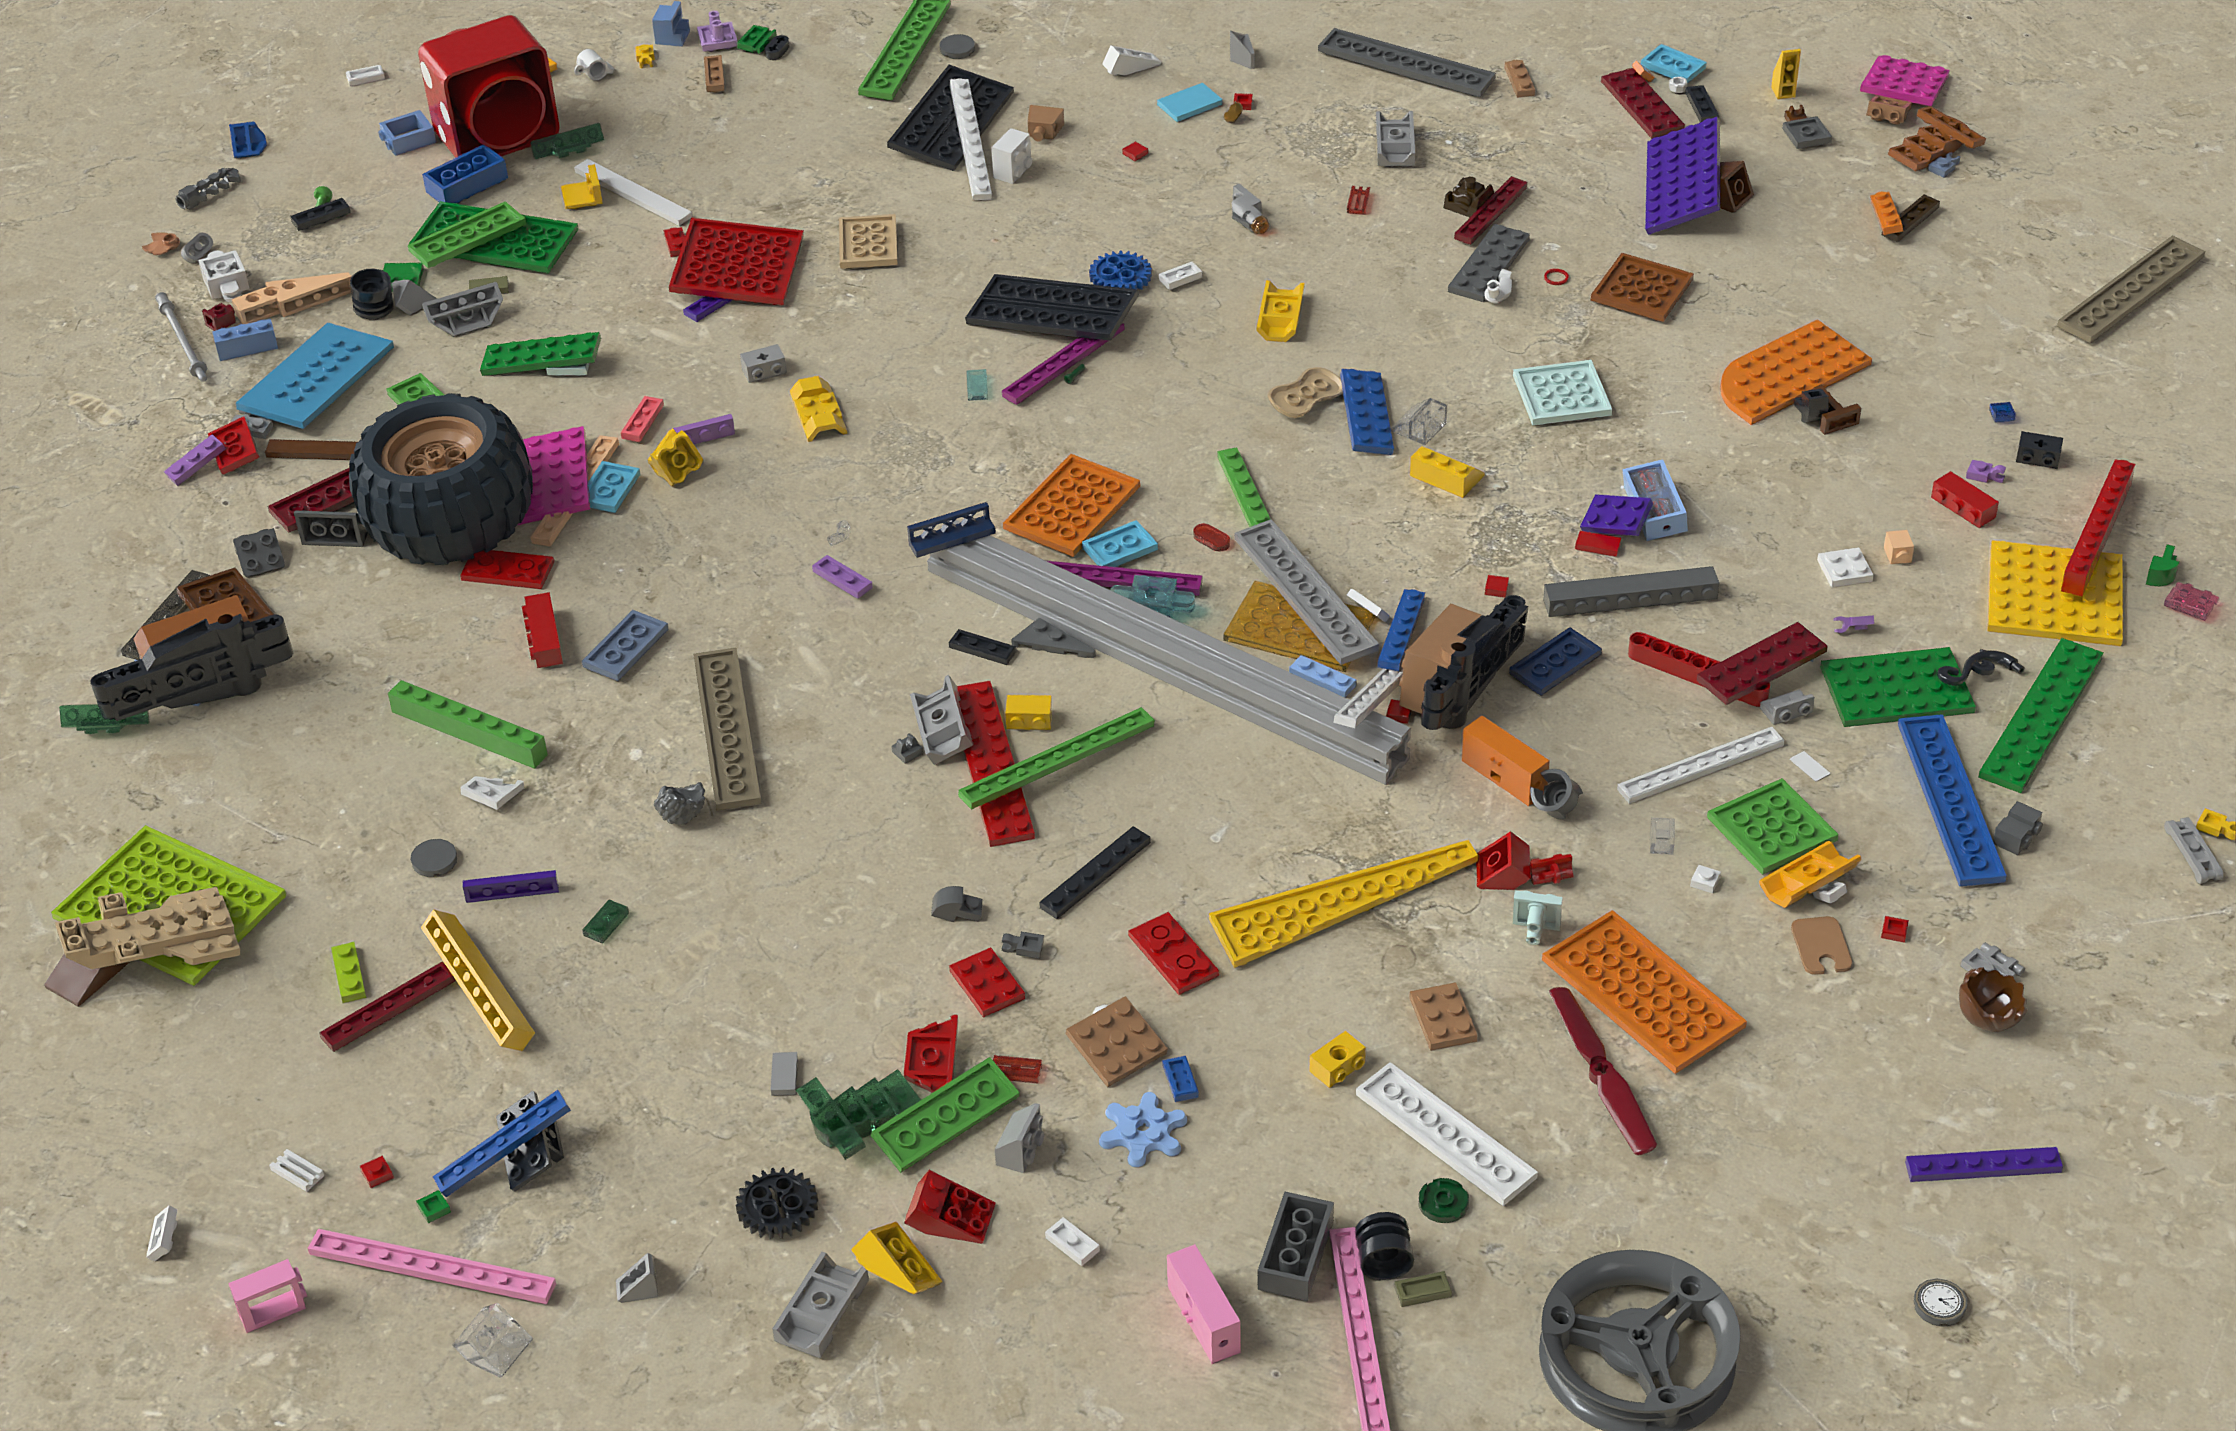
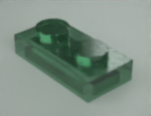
M609 899L582 929L583 936L603 944L629 914L628 907Z

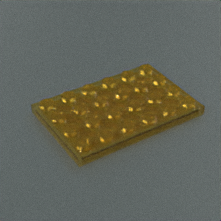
M1259 581L1253 582L1223 634V641L1296 660L1302 655L1342 672H1346L1352 662L1340 665L1275 586ZM1345 604L1368 631L1375 619V615L1365 608Z

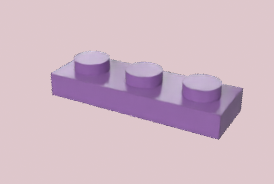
M731 414L673 428L676 433L681 430L684 431L693 444L735 434L734 421Z
M210 435L172 464L164 473L178 486L226 448L216 437Z
M828 555L812 565L814 573L857 599L873 588L872 581Z

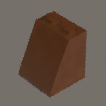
M1744 161L1720 162V208L1735 213L1754 195Z

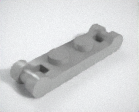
M2186 817L2181 818L2177 822L2174 820L2166 821L2164 825L2165 831L2168 835L2172 836L2195 873L2197 883H2206L2210 879L2214 881L2222 880V868L2191 819Z

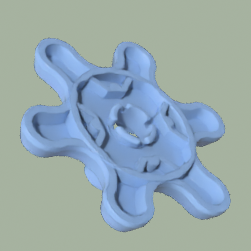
M1153 1092L1143 1094L1139 1106L1132 1105L1125 1108L1119 1103H1111L1108 1105L1105 1114L1117 1126L1101 1134L1099 1145L1104 1149H1112L1117 1146L1126 1147L1129 1150L1128 1163L1132 1167L1143 1166L1146 1162L1147 1154L1153 1150L1162 1151L1167 1156H1176L1181 1152V1145L1175 1138L1170 1136V1132L1175 1128L1185 1126L1187 1116L1182 1110L1164 1112L1162 1109L1157 1108L1159 1100ZM1143 1124H1146V1126L1149 1127L1145 1131H1140L1137 1129L1138 1127L1143 1126Z

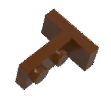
M1822 385L1814 387V389L1822 388L1829 396L1828 413L1822 414L1820 431L1824 435L1859 424L1862 408L1858 404L1843 408Z

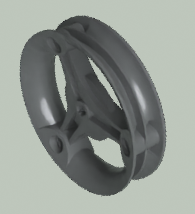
M1618 1250L1606 1252L1588 1258L1573 1266L1561 1276L1549 1292L1541 1319L1539 1342L1540 1366L1550 1390L1559 1402L1573 1415L1602 1431H1688L1710 1418L1728 1397L1735 1378L1736 1360L1740 1347V1327L1734 1307L1727 1295L1713 1279L1695 1266L1676 1257L1654 1251ZM1640 1285L1669 1292L1667 1298L1648 1309H1623L1612 1314L1610 1317L1585 1316L1575 1314L1574 1307L1583 1299L1609 1287ZM1672 1309L1677 1310L1670 1318H1665ZM1687 1318L1699 1322H1707L1716 1342V1355L1712 1370L1702 1383L1693 1390L1683 1386H1673L1668 1373V1369L1676 1361L1679 1351V1337L1676 1330ZM1572 1344L1601 1353L1607 1364L1614 1370L1634 1377L1647 1395L1645 1402L1627 1401L1597 1390L1582 1379L1573 1369L1564 1351ZM1657 1376L1661 1388H1655L1651 1377Z

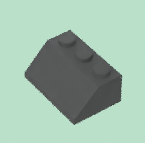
M294 512L302 545L363 547L368 532L361 523L358 513Z

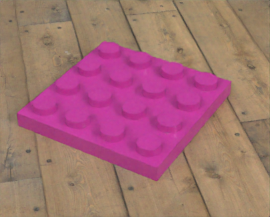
M1879 55L1863 80L1860 92L1932 106L1948 79L1950 70L1942 66L1933 67L1922 62L1914 63L1909 62L1907 59H1894L1888 55Z

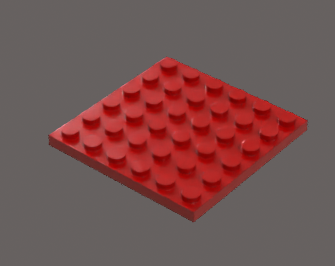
M691 217L669 283V292L784 305L803 241L804 230Z

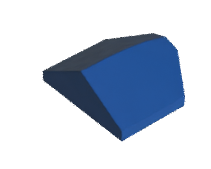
M254 121L229 124L234 158L259 156L267 146L266 136Z

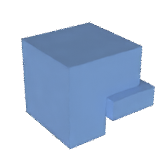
M674 1L672 6L660 5L652 19L655 44L683 46L690 32L689 19H682L681 1Z

